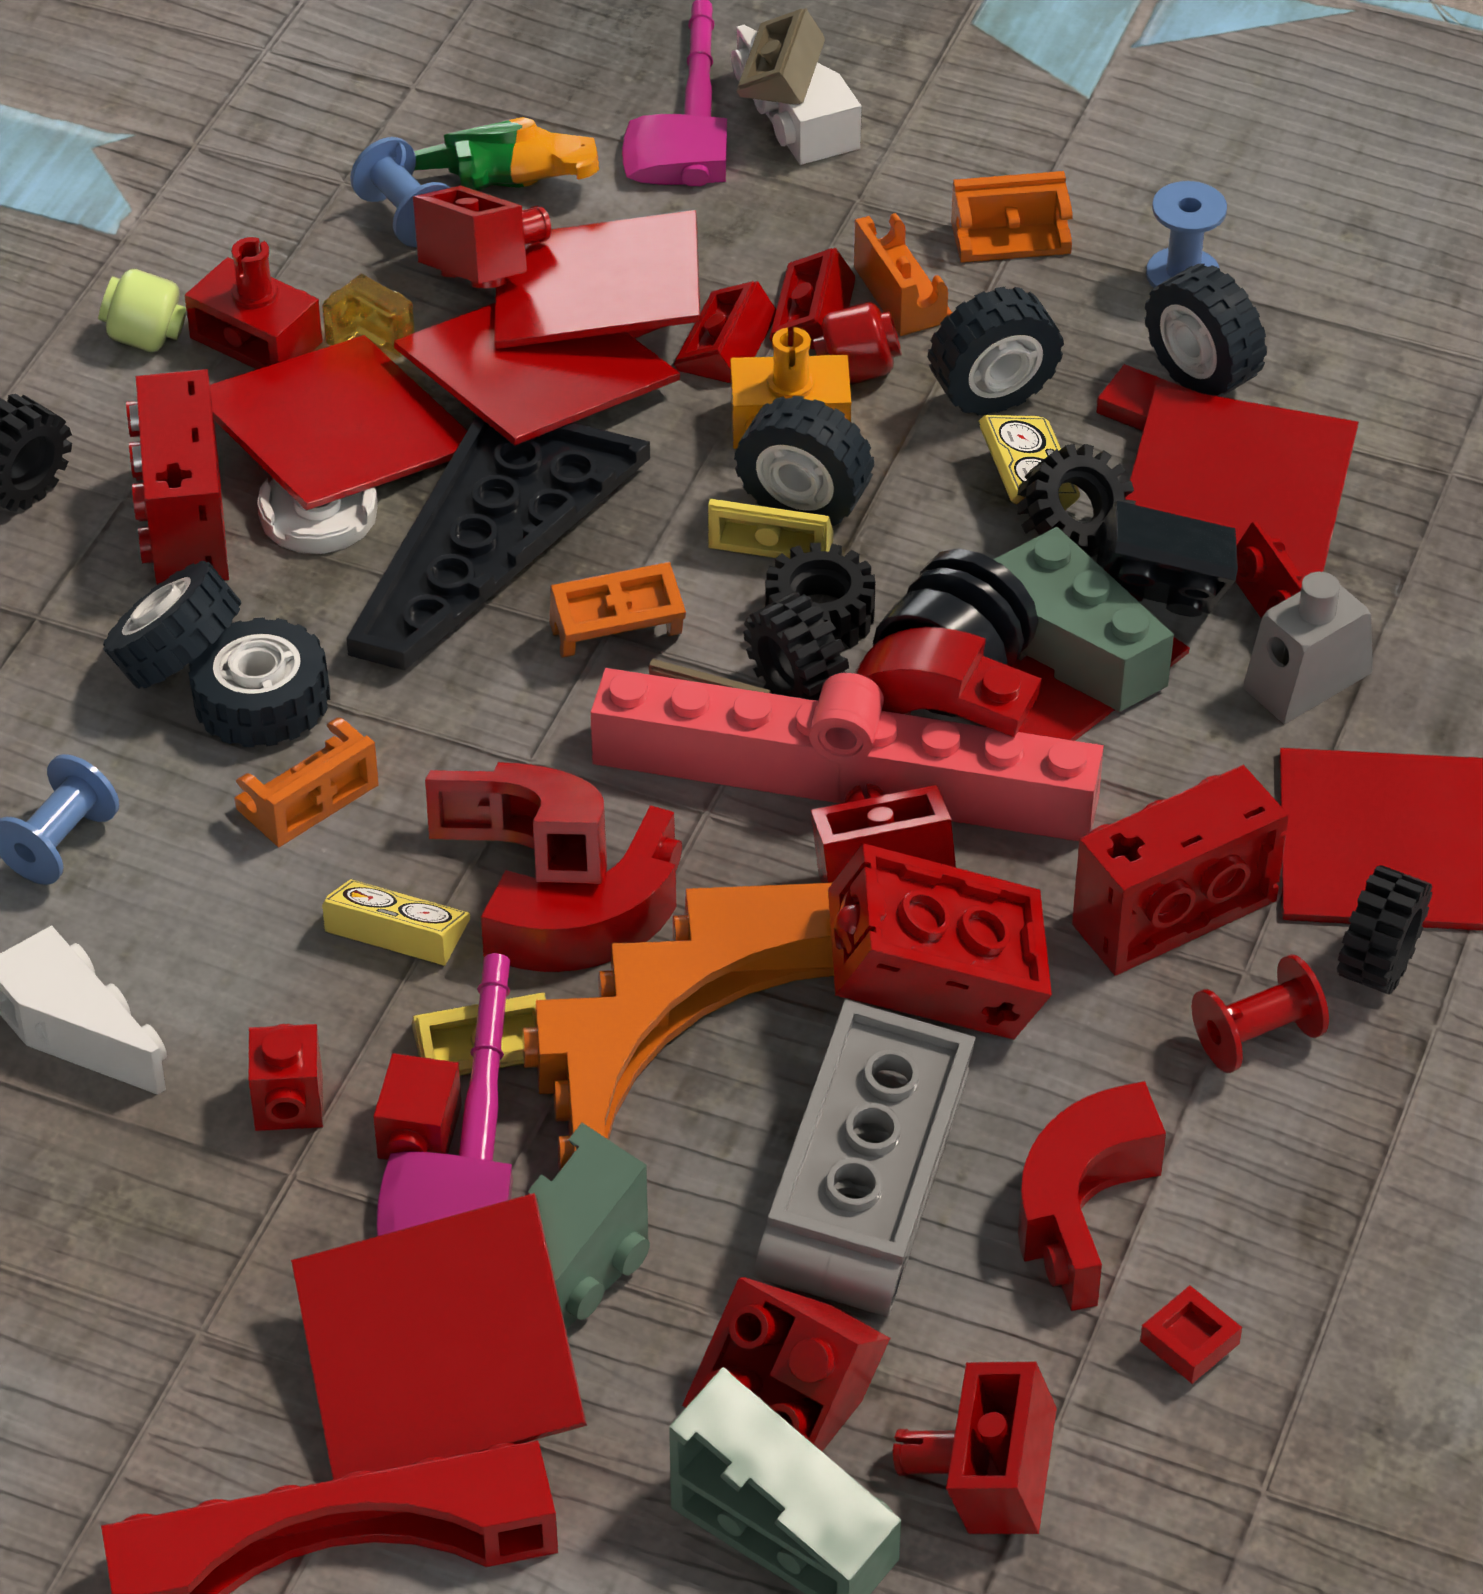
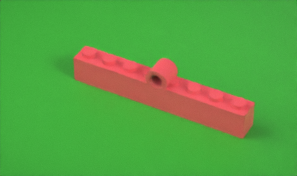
M605 668L591 710L592 764L839 804L845 803V798L849 791L860 785L865 799L870 798L866 784L878 786L884 795L937 785L952 822L1078 842L1079 838L1088 835L1093 828L1100 793L1104 745L1018 732L1014 738L988 727L882 711L884 696L879 686L869 678L855 673H839L829 677L823 683L819 700L816 701Z

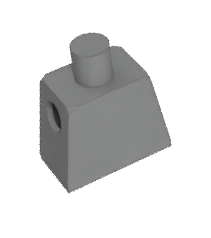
M1312 572L1306 575L1302 581L1300 592L1272 607L1262 617L1243 689L1285 725L1370 675L1373 669L1371 613L1368 608L1343 588L1335 576L1326 572Z

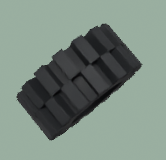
M10 394L7 401L0 398V506L9 511H17L18 506L23 510L32 507V497L38 501L44 499L47 496L44 488L47 485L54 488L59 482V479L54 476L58 469L65 471L69 461L64 459L62 455L71 452L72 443L67 440L72 434L70 428L65 425L66 421L25 395L20 397L17 394Z
M1075 444L1065 445L1059 451L1055 450L1033 467L1024 477L1027 480L1019 486L1017 495L1026 498L1017 504L1018 515L1029 514L1030 517L1021 524L1025 534L1035 529L1039 535H1042L1058 527L1087 555L1094 557L1099 551L1105 518L1115 502L1121 501L1135 505L1136 501L1124 499L1134 491L1132 482L1129 481L1121 484L1118 479L1126 470L1120 463L1112 469L1106 465L1112 455L1104 450L1095 457H1092L1094 449L1092 445L1083 444L1076 450ZM1072 483L1086 493L1093 507V517L1090 522H1078L1067 514L1059 499L1058 491L1061 484Z
M821 542L810 543V552L804 553L799 545L790 548V559L784 554H780L775 559V567L769 566L765 580V607L792 593H799L800 596L804 594L806 596L825 594L836 597L838 599L832 602H811L812 606L818 604L824 611L822 617L824 622L831 620L835 627V630L832 631L835 640L841 639L849 648H852L858 644L859 635L866 638L870 632L871 624H874L875 574L871 575V566L867 560L859 563L860 554L850 550L845 556H842L841 545L831 543L830 550L827 552L821 551Z
M792 593L750 614V617L744 623L747 630L743 631L744 640L751 645L746 649L748 657L755 660L757 667L753 668L757 678L763 676L766 681L764 689L770 690L772 694L818 701L823 683L835 674L846 673L845 670L849 669V663L847 658L840 655V651L845 648L841 639L835 640L832 634L835 627L831 620L824 622L822 619L824 611L818 604L812 606L811 598L805 594L800 596L799 593Z
M1382 865L1377 866L1374 869L1373 875H1370L1366 881L1365 891H1361L1357 900L1358 906L1355 911H1352L1349 919L1351 923L1349 929L1344 934L1342 940L1344 946L1339 952L1338 975L1390 995L1393 989L1395 990L1399 985L1400 976L1403 977L1405 974L1409 958L1412 959L1416 950L1415 944L1422 934L1424 928L1422 924L1429 911L1428 904L1432 897V892H1430L1432 884Z

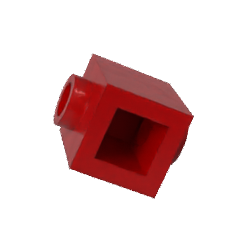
M279 1024L267 1027H249L248 1081L255 1131L323 1128V1073L317 1024Z

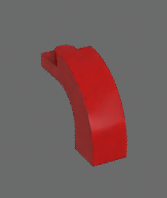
M931 627L908 629L885 637L867 652L854 672L869 678L879 686L884 696L882 711L911 715V711L918 709L941 710L1014 738L1039 695L1042 678L983 656L986 638L958 630Z
M498 762L494 771L430 770L425 779L429 839L505 841L525 845L535 851L536 882L602 883L607 870L604 799L598 789L591 783L561 770L521 763Z
M650 805L625 855L613 868L606 872L601 884L536 882V878L505 870L481 915L483 956L498 953L510 959V967L540 972H564L592 968L611 962V949L614 943L649 941L661 930L677 907L676 870L682 854V841L675 839L674 812Z
M1145 1081L1106 1089L1070 1105L1045 1126L1033 1143L1025 1161L1018 1224L1022 1257L1024 1262L1040 1258L1044 1259L1045 1270L1050 1284L1053 1287L1062 1286L1071 1311L1098 1306L1102 1270L1101 1260L1081 1209L1093 1196L1104 1189L1122 1183L1161 1176L1166 1132Z

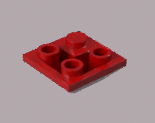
M740 1277L736 1282L682 1406L686 1408L718 1371L724 1367L823 1452L863 1401L891 1338L832 1305L746 1277Z

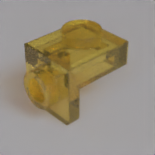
M362 273L341 289L334 291L324 301L322 306L326 343L330 346L347 341L359 333L401 357L403 355L394 349V340L415 333L412 302L401 293L388 289Z

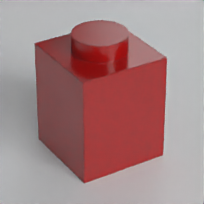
M392 1053L373 1116L378 1159L388 1160L390 1154L399 1152L448 1154L462 1106L459 1062Z

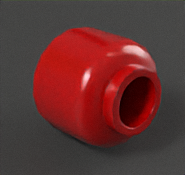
M865 302L828 313L822 322L823 336L813 338L816 356L848 355L850 385L889 374L894 366V357L902 355L898 334L890 311L881 313L880 309L872 302Z

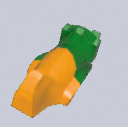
M525 117L444 134L445 143L414 151L416 157L414 170L448 168L450 173L460 177L461 186L476 191L491 185L520 188L530 186L541 179L563 175H577L579 180L588 178L599 171L598 153L593 137L551 133L536 126L534 120Z

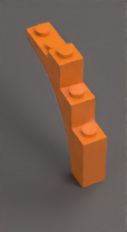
M832 883L687 888L684 915L673 916V941L612 944L611 970L599 971V997L536 1000L535 1027L523 1028L524 1068H537L539 1094H554L555 1121H568L569 1136H558L559 1172L576 1151V1147L568 1139L579 1125L584 1123L609 1140L615 1116L636 1078L667 1043L703 1016L754 992L796 980L834 976L828 888Z

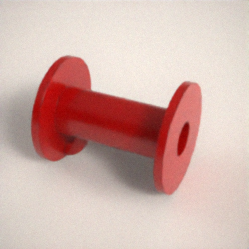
M1293 954L1280 959L1277 967L1278 985L1229 1005H1225L1219 996L1209 989H1203L1194 994L1191 1008L1198 1038L1207 1055L1221 1071L1231 1073L1241 1067L1243 1060L1241 1043L1289 1023L1295 1022L1300 1030L1311 1038H1317L1327 1032L1329 1011L1324 992L1316 975L1302 958Z

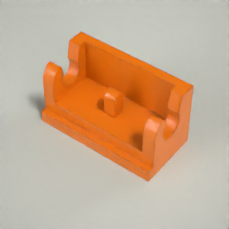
M1064 171L953 180L951 225L960 263L1071 254L1072 238L1067 220L1073 219Z
M896 213L891 214L889 220L891 225L890 231L886 236L879 239L876 237L875 224L870 216L855 219L854 268L884 312L890 311L898 334L903 336L941 325L940 323L943 319L952 314L948 307V288L938 275H935L931 282L905 244L906 228L900 217Z
M670 562L551 585L549 622L553 636L560 635L561 658L575 655L577 641L666 624L668 636L682 634L686 610Z
M338 717L327 723L329 730L336 736L326 740L323 749L268 783L263 784L249 773L236 779V783L244 791L235 797L236 809L278 848L379 785L375 742L367 735L364 737L344 719Z

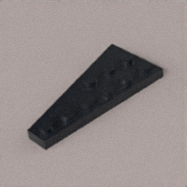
M477 415L347 636L348 656L406 670L650 460V441L577 423H570L514 445Z

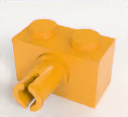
M787 327L778 330L773 335V357L731 358L733 449L738 448L739 441L760 409L766 403L772 404L776 398L783 396L785 399L792 398L793 396H804V399L813 401L816 399L822 401L826 406L832 409L836 408L844 413V417L851 422L848 355L809 356L810 336L805 330L796 327L793 330V346L788 347Z

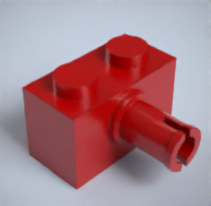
M456 186L413 196L418 262L441 270V275L444 277L467 279L471 281V286L475 288L499 287L505 284V277L526 273L525 244L547 241L551 235L549 215L539 205L522 210V205L464 186Z
M247 237L235 242L231 250L233 259L225 258L185 294L190 338L255 369L310 353L323 342L319 299L303 290L296 289L271 277L269 246L265 241L260 243L259 238Z
M866 784L870 797L867 799L864 798L861 787L858 785L849 791L845 798V803L811 810L818 874L822 883H833L863 843L956 867L951 817L937 785L884 795L878 786Z
M966 1362L956 1430L909 1431L908 1429H898L895 1433L894 1438L896 1442H903V1444H893V1462L896 1473L899 1476H908L909 1474H948L946 1490L968 1534H1039L1057 1407L1037 1362Z

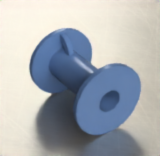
M387 137L372 143L358 156L351 171V186L354 192L363 200L377 202L388 199L397 208L393 218V230L396 237L409 247H417L413 196L450 187L440 182L420 185L412 176L416 164L413 148L401 138Z
M1180 181L1161 188L1153 198L1152 210L1155 218L1163 226L1170 229L1169 247L1157 252L1148 261L1146 275L1153 288L1196 264L1205 263L1207 267L1213 265L1219 268L1216 260L1208 253L1202 251L1204 232L1218 227L1224 221L1227 213V202L1224 196L1207 184L1195 181Z
M58 755L49 763L47 776L54 792L27 822L14 817L0 818V857L16 873L38 884H53L60 878L63 873V862L56 847L83 817L97 822H106L111 820L119 810L118 795L110 781L92 764L73 755Z

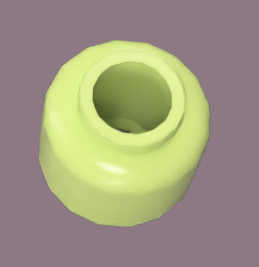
M130 269L121 276V279L114 276L111 277L102 300L98 320L106 322V332L112 340L147 352H156L164 345L167 337L178 340L187 311L186 307L178 305L180 293L176 283L138 269Z

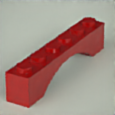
M538 1440L521 1444L500 1443L487 1448L485 1451L449 1458L428 1457L415 1462L413 1465L378 1472L356 1471L343 1476L341 1479L301 1487L297 1485H284L265 1494L229 1501L213 1499L202 1502L193 1508L157 1515L147 1513L136 1514L124 1519L122 1522L101 1525L112 1594H230L252 1577L289 1559L330 1547L373 1542L422 1546L458 1555L484 1567L558 1553L556 1511Z

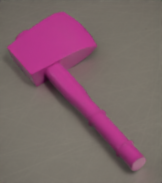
M695 0L691 7V18L688 22L690 29V53L687 57L689 76L685 88L684 114L645 115L629 121L622 147L623 166L627 178L640 183L658 185L686 184L688 186H703L706 183L726 182L727 118L711 117L712 86L710 67L713 65L711 39L715 24L712 19L713 6L709 0Z
M488 954L483 960L481 984L477 988L480 997L475 1044L470 1052L473 1057L471 1080L464 1104L459 1156L431 1152H399L390 1154L382 1177L378 1198V1236L511 1199L513 1185L512 1164L493 1161L499 1107V1064L504 1056L501 1045L506 997L510 994L508 987L510 959L503 954Z

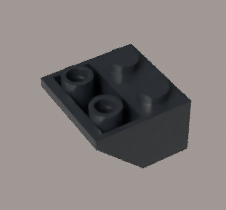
M1116 501L1104 521L1096 563L1138 602L1143 601L1144 598L1165 603L1168 611L1182 616L1196 617L1202 615V612L1210 614L1236 581L1238 571L1236 529Z

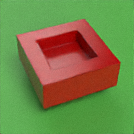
M1189 1285L1142 1324L1140 1342L1193 1384L1240 1344L1242 1326Z

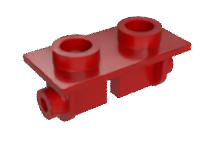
M1253 521L1236 545L1238 571L1235 582L1262 619L1269 609L1301 591L1302 584L1300 579L1302 574L1285 552V545L1281 539L1272 538L1263 531L1257 521Z

